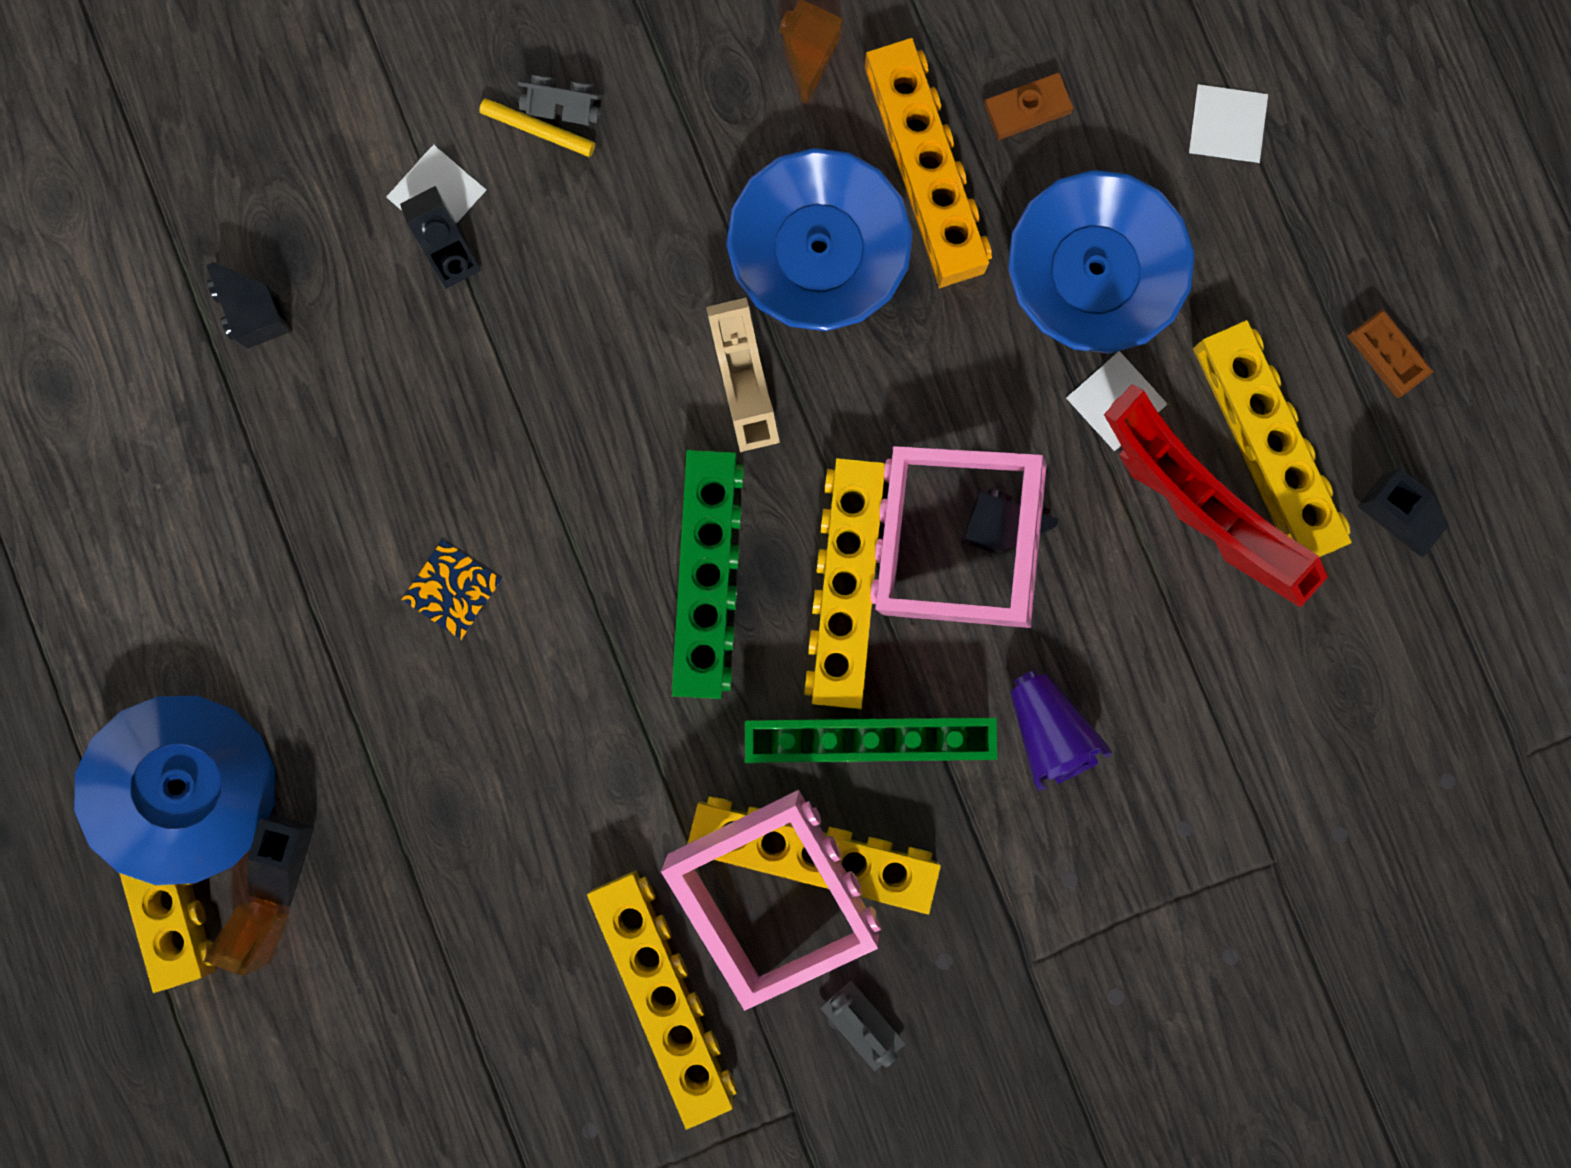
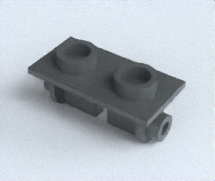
M534 74L531 75V81L518 82V86L528 88L527 94H521L519 99V109L526 111V115L556 119L557 104L563 105L562 121L584 124L585 126H590L591 122L599 123L601 110L600 107L594 106L595 99H604L605 94L594 93L595 85L571 81L570 88L555 86V78Z
M852 980L820 1007L874 1071L882 1065L884 1067L891 1065L898 1057L896 1052L906 1044Z

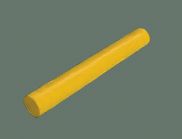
M484 98L480 105L479 111L483 115L587 157H591L593 154L595 142L487 98Z

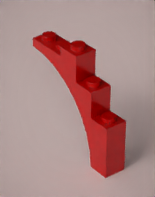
M1131 384L1105 412L1104 416L1123 448L1119 456L1131 477L1165 496L1179 520L1215 541L1227 563L1300 608L1328 578L1317 554L1297 543L1263 519L1217 480L1191 454L1159 415L1143 389Z

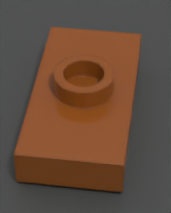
M1060 73L991 97L984 102V108L998 141L1069 115L1074 109Z
M1384 309L1377 312L1347 335L1397 399L1434 372Z

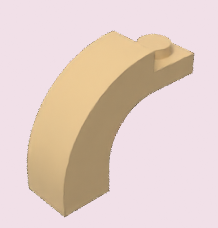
M747 298L706 307L740 452L780 443Z

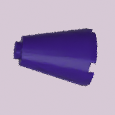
M1031 671L1014 681L1016 687L1010 694L1033 783L1037 790L1048 788L1044 782L1045 780L1055 779L1057 784L1094 767L1099 764L1095 757L1099 753H1102L1106 758L1111 756L1112 751L1108 744L1047 674L1038 676L1036 671Z

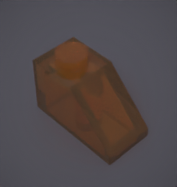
M799 0L794 12L788 10L785 13L779 33L782 34L783 53L800 101L808 104L842 37L843 19L804 0Z
M254 899L253 902L238 906L206 953L204 962L241 976H245L271 963L289 915L278 912V905L262 899Z

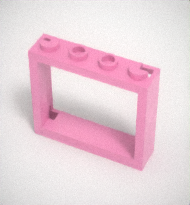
M893 446L892 459L886 460L884 471L885 482L889 483L888 499L883 498L880 506V521L885 523L883 539H878L875 551L876 563H880L879 579H874L871 587V602L876 604L875 610L886 616L1031 628L1047 468L1043 455ZM908 464L1024 471L1010 608L893 599Z
M799 790L667 854L661 873L744 1011L878 949L879 931L882 930V927L876 919V911L872 906L868 908L865 906L860 897L862 890L856 876L852 871L846 873L840 862L842 856L836 841L832 836H825L819 826L821 818L817 808H812L809 801L805 802ZM791 822L854 933L759 977L695 868Z

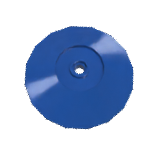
M811 148L776 158L748 180L731 209L726 247L735 280L759 310L789 327L830 331L862 322L891 300L909 269L913 231L903 197L880 169L849 152ZM816 242H822L827 249L822 253H816L813 251L812 245Z
M1090 170L1058 179L1028 203L1012 232L1008 271L1018 304L1042 333L1073 350L1111 354L1146 344L1174 322L1191 291L1195 253L1184 218L1160 190L1130 174ZM1098 264L1102 268V274H1093L1089 269V265Z
M157 696L120 711L91 738L75 773L74 813L89 847L118 873L153 885L198 883L233 867L251 849L259 819L269 817L275 805V766L260 733L234 709L200 696ZM173 780L183 781L185 784L184 792L180 795H172L168 791L169 783Z

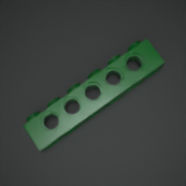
M686 451L672 679L673 697L723 699V691H731L732 667H725L726 650L733 651L735 626H727L728 609L736 610L737 585H730V570L738 569L739 545H732L733 528H741L742 504H734L735 488L743 489L744 464H737L736 453ZM712 485L720 486L725 490L723 501L716 505H709L702 498L704 490ZM709 525H716L723 531L721 541L713 546L705 545L700 540L701 531ZM706 565L716 566L720 570L719 581L710 587L703 586L698 582V573ZM705 605L713 606L718 612L716 623L708 628L698 626L695 620L697 610ZM700 646H710L715 652V662L707 669H699L693 662L694 651Z
M997 718L745 720V763L997 760Z

